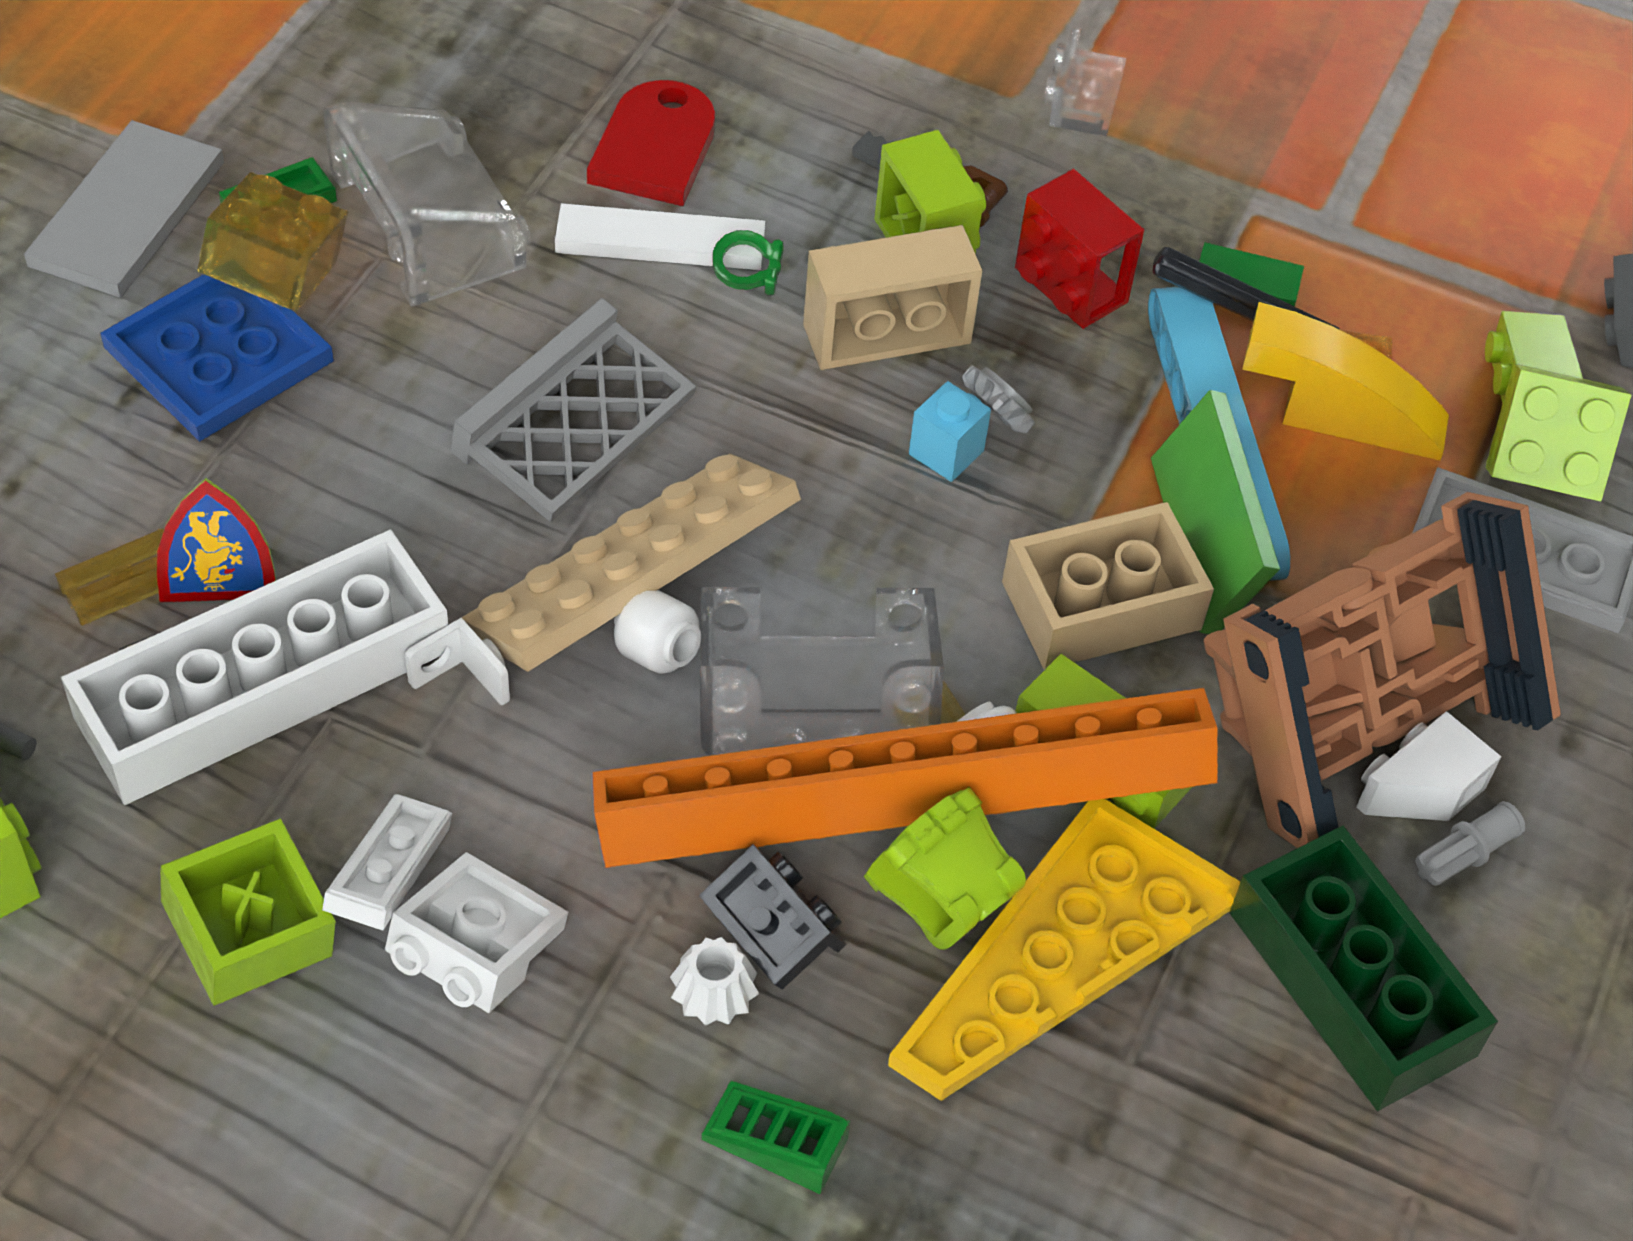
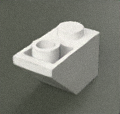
M1446 711L1429 726L1423 722L1417 724L1401 742L1400 750L1391 758L1382 754L1369 765L1361 777V781L1366 785L1356 808L1363 814L1372 816L1449 821L1486 789L1501 756Z

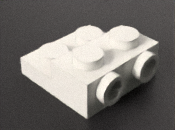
M465 852L392 913L385 951L390 954L394 965L404 974L413 976L421 972L441 984L444 993L454 1004L460 1007H469L474 1004L490 1013L525 980L529 962L564 930L569 912Z

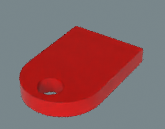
M673 80L649 81L627 91L619 100L587 167V184L683 207L714 137L715 110L710 99L699 89ZM674 102L679 103L683 106L678 108H669L663 106V104Z

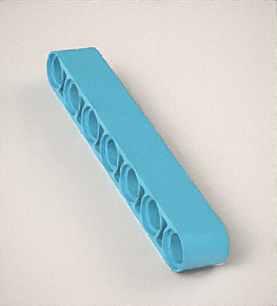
M1180 287L1153 288L1150 291L1148 300L1149 323L1179 425L1209 390L1226 393L1280 570L1269 581L1287 579L1290 571L1288 539L1213 303Z

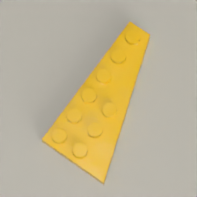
M1106 799L1088 801L1027 878L1024 887L1012 897L892 1050L888 1066L940 1101L944 1100L1230 912L1241 881Z

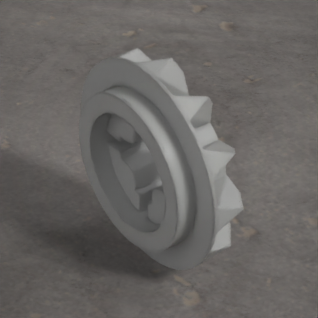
M971 365L962 376L964 385L970 392L980 399L983 404L990 407L991 412L1013 431L1027 433L1036 424L1029 415L1033 411L1031 406L988 367L985 366L980 371Z

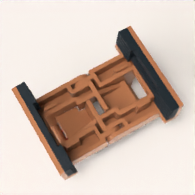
M1466 492L1441 506L1442 519L1392 544L1369 551L1368 556L1352 563V568L1336 571L1264 611H1261L1260 607L1251 604L1224 618L1225 630L1212 632L1204 638L1205 651L1214 660L1224 706V710L1220 714L1222 728L1230 733L1252 757L1268 829L1299 848L1339 828L1332 792L1328 788L1324 790V786L1321 784L1322 780L1373 753L1372 747H1380L1395 742L1407 735L1417 724L1421 722L1426 724L1473 696L1476 712L1485 715L1491 712L1492 717L1498 718L1501 716L1504 721L1511 719L1514 724L1522 722L1524 727L1532 725V729L1537 731L1561 715L1528 505ZM1457 584L1464 628L1432 624L1428 600Z

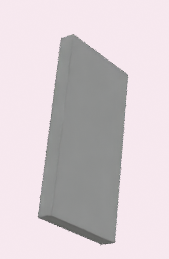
M131 120L26 250L24 256L27 267L121 298L223 165L222 149Z
M1437 467L1412 533L1442 519L1441 506L1466 492L1528 505L1544 607L1615 633L1620 632L1633 596V536Z

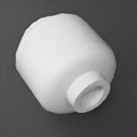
M659 590L645 591L634 596L623 608L621 614L617 615L614 620V640L619 652L630 660L659 674L672 672L688 664L694 658L700 646L701 631L699 629V619L694 609Z

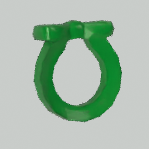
M750 230L730 232L717 241L712 256L713 270L717 278L726 286L737 290H750L765 285V294L774 295L778 275L781 271L784 243L780 239H776L771 244L761 234ZM749 245L756 248L767 258L769 265L766 270L759 271L754 275L739 277L731 274L725 268L723 257L731 247Z

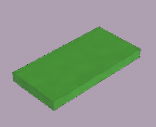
M1209 390L1151 457L1163 503L1168 502L1214 588L1202 630H1199L1200 633L1204 634L1222 630L1225 627L1223 619L1243 609L1280 570L1226 393Z

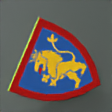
M207 478L180 501L165 525L157 550V584L160 602L234 600L276 581L269 544L256 521L233 496Z

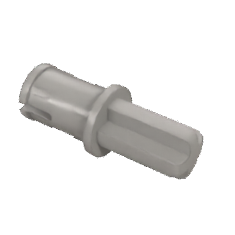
M1502 801L1492 810L1470 823L1461 821L1455 824L1451 829V835L1418 854L1415 862L1419 869L1417 872L1419 877L1423 881L1427 880L1432 885L1437 886L1470 865L1475 867L1487 863L1491 852L1525 832V822L1521 813L1511 803Z

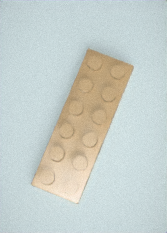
M730 453L716 457L706 464L705 469L689 479L666 487L658 498L641 508L625 512L618 518L617 523L595 536L579 540L573 545L571 551L555 561L535 567L527 573L524 580L506 591L486 597L480 602L478 608L461 618L481 640L486 638L491 640L503 658L529 672L621 614L623 608L634 596L645 591L659 590L800 501L801 498L796 481Z

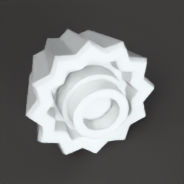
M722 937L716 940L705 938L701 944L692 945L680 958V965L670 976L676 986L671 998L682 1004L684 1016L698 1017L705 1026L716 1020L729 1024L735 1015L749 1013V1001L759 994L753 983L757 972L736 943H727Z

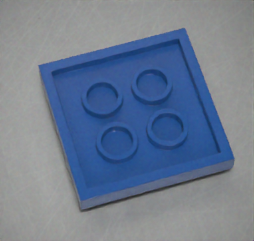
M236 257L222 263L100 333L104 348L199 442L334 361L332 346Z

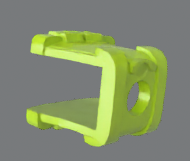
M970 787L946 796L911 823L881 853L863 876L875 892L879 890L910 915L921 927L926 938L939 950H946L972 930L978 921L984 920L993 911L1000 908L1020 891L1026 883L1024 870L1012 856L1009 857L999 843L980 806L983 802Z

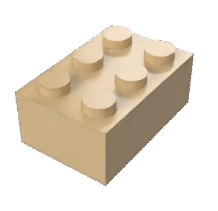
M963 225L809 251L803 325L820 370L971 344L982 268Z
M1168 502L1010 540L1002 579L1003 586L1044 670L1060 654H1063L1075 663L1202 630L1214 591Z

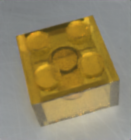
M250 172L207 218L197 272L297 312L335 266L348 211L331 205L323 197L307 195L282 185L279 180L271 176Z

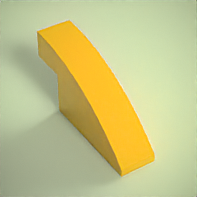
M1262 302L1258 303L1242 370L1291 381L1282 424L1441 461L1449 414L1417 379L1392 359L1370 345L1329 324L1294 311Z

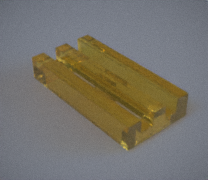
M163 528L55 573L57 584L61 592L65 594L71 609H74L76 618L81 626L159 593L157 584V556L135 566H132V564L157 554L164 531ZM110 574L109 577H106V578H104V579H102V580H99V581H97V582H95V583H92V584H90V585H88V586H85V587H83V588L77 589L78 587H80V586H82V585H85V584H87V583H89V582H92V581H94V580H97V579H99V578H101V577H104V576Z

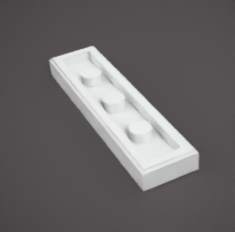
M561 203L555 236V253L713 266L712 256L717 241L725 234L736 230H750L764 237L765 221ZM737 245L731 247L725 253L723 264L728 268L761 270L762 254L752 246Z

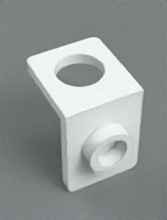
M462 618L425 638L405 652L408 682L414 689L421 687L463 662L501 706L510 701L508 671L500 651L491 640L487 638L481 640ZM446 646L444 653L437 661L429 666L421 667L423 660L431 651L438 647Z

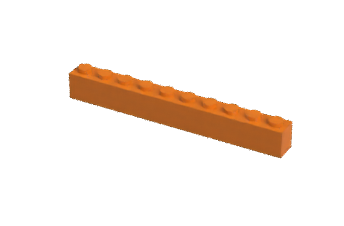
M1198 688L593 772L594 814L605 868L745 849L753 844L756 847L909 826L946 796H950L960 790L963 791L968 787L983 802L980 806L985 815L1114 797H1126L1172 789H1184L1218 783L1217 724L1205 689Z

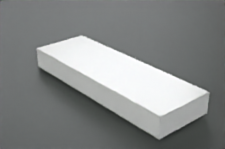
M395 794L325 892L322 910L384 930L392 918V913L397 910L449 831L452 813L448 810Z

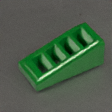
M730 1081L702 1133L701 1140L821 1194L848 1140L851 1121L818 1107ZM738 1105L750 1110L739 1132L727 1129ZM765 1116L773 1121L763 1140L752 1137L761 1117ZM785 1126L795 1130L787 1148L776 1144ZM807 1137L818 1141L812 1155L800 1152Z

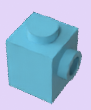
M947 381L914 411L909 455L952 482L984 452L991 408L983 404L975 395L966 393Z

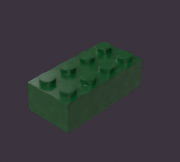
M1344 825L1243 875L1229 914L1377 1112L1479 1056L1498 1020Z

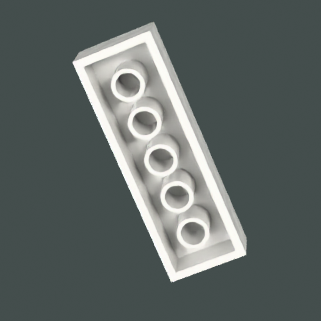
M390 529L64 675L61 679L75 722L125 806L407 673L406 650L448 626L447 609ZM441 646L431 651L423 660L422 665L441 657L446 646Z

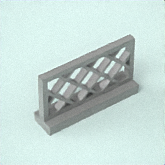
M603 298L597 301L454 421L451 453L466 465L473 459L549 522H552L694 395L696 389L695 384L616 322L618 310ZM615 343L632 357V366L603 365L602 354ZM572 379H596L597 397L567 396L566 384ZM604 380H634L635 398L606 397ZM642 380L663 381L675 392L667 399L644 398ZM536 410H560L561 428H530V415ZM568 410L598 411L600 429H569ZM607 411L636 412L637 425L632 430L608 429ZM645 412H651L645 417ZM522 423V428H517ZM500 441L523 442L524 460H502L490 449ZM531 442H562L563 461H532ZM570 443H601L602 456L595 462L572 461ZM609 443L615 444L611 448H609ZM533 475H564L565 489L551 500L534 486ZM573 475H579V476L573 481Z

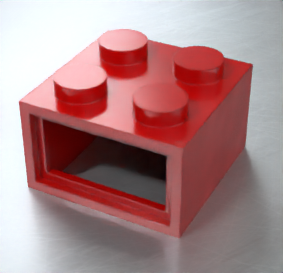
M1073 168L1027 194L1015 269L1019 271L1025 281L1033 284L1049 298L1061 313L1069 316L1077 325L1084 329L1129 302L1145 229ZM1125 245L1116 284L1100 270L1101 259Z

